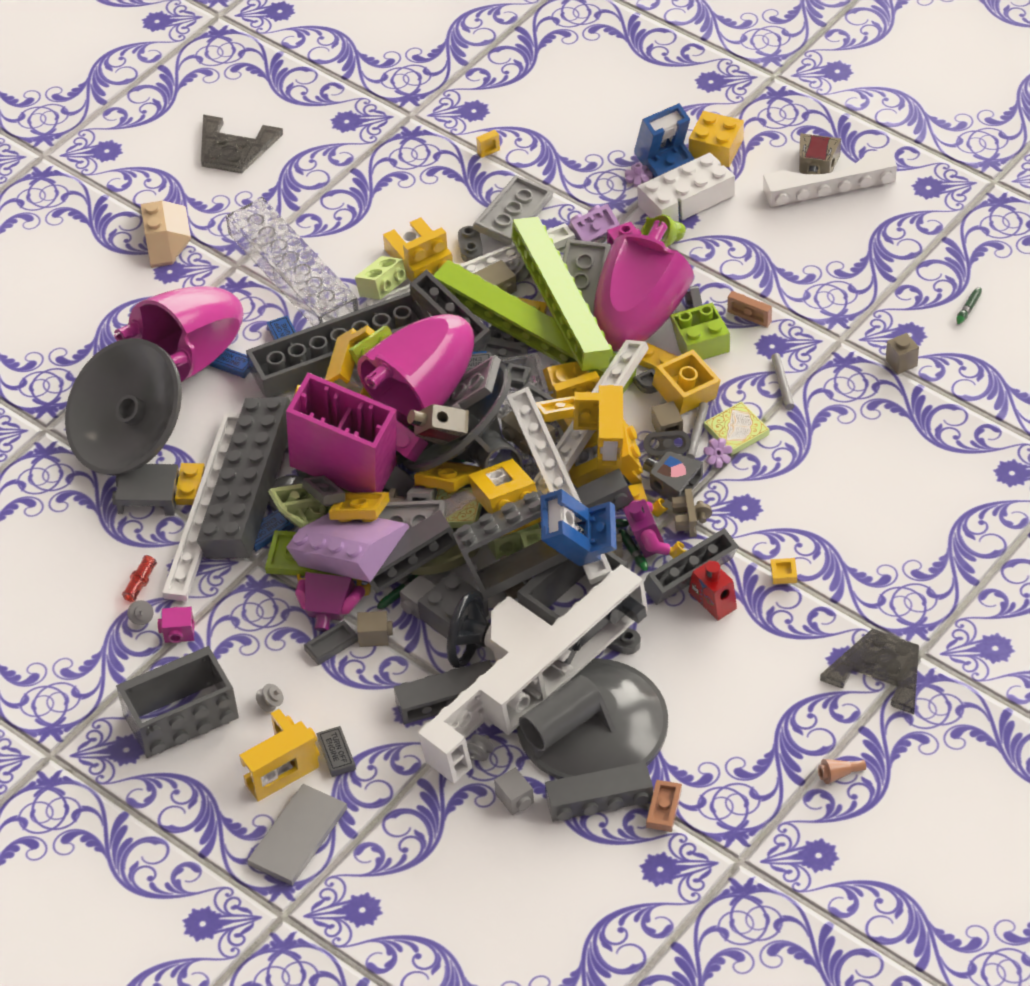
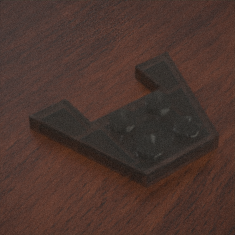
M203 114L202 167L242 174L283 135V128L262 125L256 139L220 133L224 124L223 118Z
M872 628L820 674V681L844 688L852 671L897 686L891 699V706L914 714L919 645Z

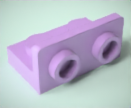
M605 204L601 207L599 205L592 207L583 216L581 214L575 215L570 219L568 227L573 231L578 240L593 242L607 235V230L619 226L620 223L609 205Z

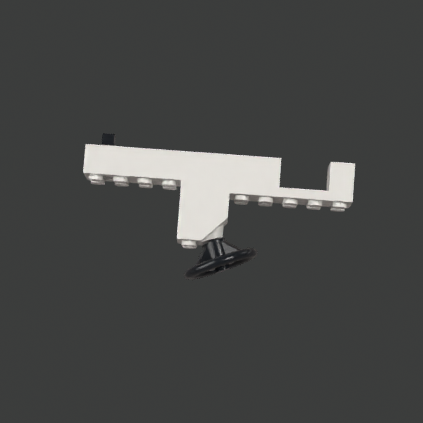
M620 565L614 571H611L601 583L594 586L583 599L576 602L566 614L559 617L552 626L510 596L494 607L491 611V623H489L484 615V605L480 594L469 591L463 595L455 608L448 630V661L452 667L462 668L470 662L476 649L487 646L494 651L496 662L485 674L480 675L468 689L462 691L451 704L444 707L434 719L424 724L418 732L426 763L455 784L472 769L466 738L480 725L488 720L507 735L511 734L519 726V718L557 692L634 622L639 624L647 616L646 611H648L643 579L623 565ZM469 605L468 615L463 616L465 609ZM466 645L464 654L458 658L456 646Z

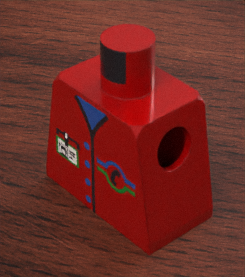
M708 561L692 572L688 592L717 621L737 609L734 582L720 568L718 562Z

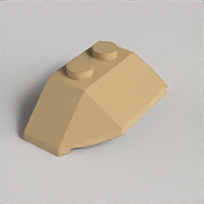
M166 201L141 204L151 268L174 264L176 257L191 240L186 207Z

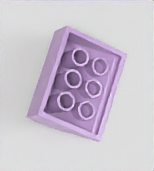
M329 513L300 528L286 548L301 567L371 582L409 526L407 523L377 518L371 522H363L361 519L339 522L338 520H330Z

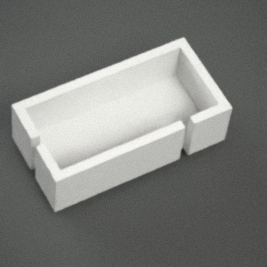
M707 153L638 185V206L650 218L664 214L679 222L678 202H680V218L684 220L735 196V175L724 165L721 166V162L711 153Z

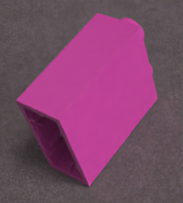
M307 373L286 410L290 467L314 477L325 475L338 487L352 493L382 492L396 465V409L316 375Z

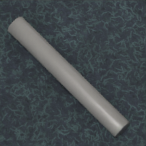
M774 353L771 359L784 405L787 410H791L794 408V402L779 353Z
M701 402L690 438L691 444L686 453V457L693 459L696 456L709 405L705 402Z

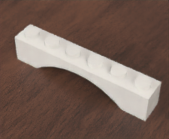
M889 148L868 152L854 165L833 173L800 174L781 170L763 174V192L770 208L896 182L897 165Z

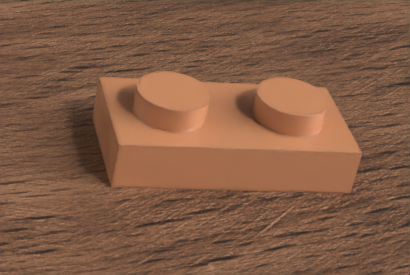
M731 291L728 295L727 312L767 328L771 324L772 306Z
M656 780L646 828L672 832L682 792V784Z

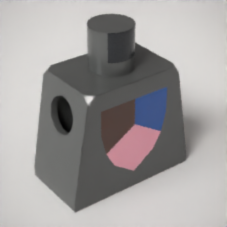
M666 452L659 461L648 457L643 464V470L650 473L651 489L672 502V497L685 496V489L692 488L693 490L703 478L702 461L673 452Z

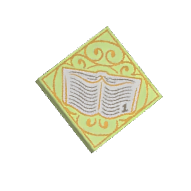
M742 401L704 421V428L715 439L724 438L726 445L732 447L731 455L738 453L770 434V429Z
M460 488L454 493L438 489L435 500L446 501L445 518L451 528H460L462 525H470L479 520L482 505L474 497L472 488Z

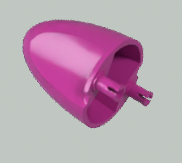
M659 220L654 222L649 235L631 233L617 237L603 265L595 294L593 317H596L597 325L600 330H603L607 343L612 346V351L618 352L626 340L645 342L670 318V315L679 306L693 282L694 273L689 262L677 250L667 248L664 242L661 241L668 227L664 222H661L660 226H658Z
M209 286L175 289L137 303L130 313L128 325L116 329L114 333L117 334H114L116 341L130 338L143 339L160 346L173 359L182 382L207 367L228 348L242 325L243 307L240 300L233 293L225 289Z
M452 314L431 316L413 322L379 342L358 360L357 369L360 380L373 400L395 408L396 419L408 427L410 424L407 421V417L411 410L420 411L433 404L443 406L456 389L472 357L474 348L473 329L464 318Z

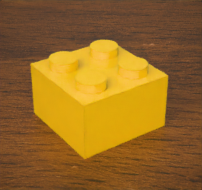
M703 111L689 137V151L694 159L711 153L721 162V166L730 167L744 140V120Z
M691 350L656 366L652 385L667 402L674 401L680 415L699 407L701 402L707 403L716 399L721 380L694 350Z

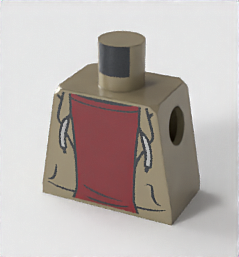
M800 133L799 172L802 174L832 173L840 157L841 138Z
M433 404L420 411L411 410L407 421L409 424L414 425L415 436L445 445L468 434L469 411Z

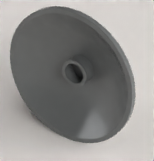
M130 338L116 341L104 347L84 365L71 388L65 412V429L68 443L73 454L84 466L104 475H123L147 464L164 447L175 428L182 400L179 372L170 355L163 348L150 341Z
M500 363L492 393L465 409L469 411L468 434L445 445L425 440L428 442V445L415 462L401 454L403 465L409 471L424 472L456 458L475 463L482 470L513 458L522 468V458L518 451L502 437L497 417L511 386L512 375L510 370ZM500 450L498 455L493 460L489 461L491 455L494 452Z
M594 658L557 692L519 718L517 734L519 742L528 758L539 769L556 779L646 762L648 766L664 745L668 732V710L660 690L642 672L618 661Z

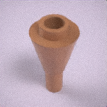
M822 759L821 764L818 766V775L826 784H830L851 774V772L866 770V762L864 760L849 762Z

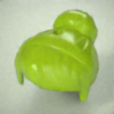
M664 214L655 218L646 217V222L641 229L642 235H649L655 221H660L658 226H660L661 222H664L668 228L661 241L664 242L666 247L672 245L674 241L681 240L686 233V227L683 223L674 221L670 216Z

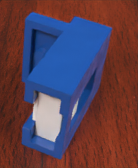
M680 103L642 119L634 153L641 164L650 169L655 178L695 160L684 144L691 119Z
M562 489L540 496L541 540L578 566L601 560V554L617 550L615 505L609 501L588 508Z

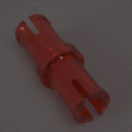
M149 555L143 556L141 563L136 571L131 573V580L122 592L125 600L129 602L136 601L142 588L147 586L149 582V576L157 565L156 559Z

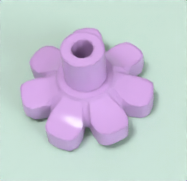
M635 163L631 166V170L625 171L626 181L628 183L634 182V187H637L641 182L649 181L652 178V172L648 171L647 166Z
M715 438L710 439V447H704L703 453L708 455L706 462L709 465L714 464L715 468H721L723 463L730 462L731 458L727 454L732 453V447L726 445L724 438H719L718 440Z

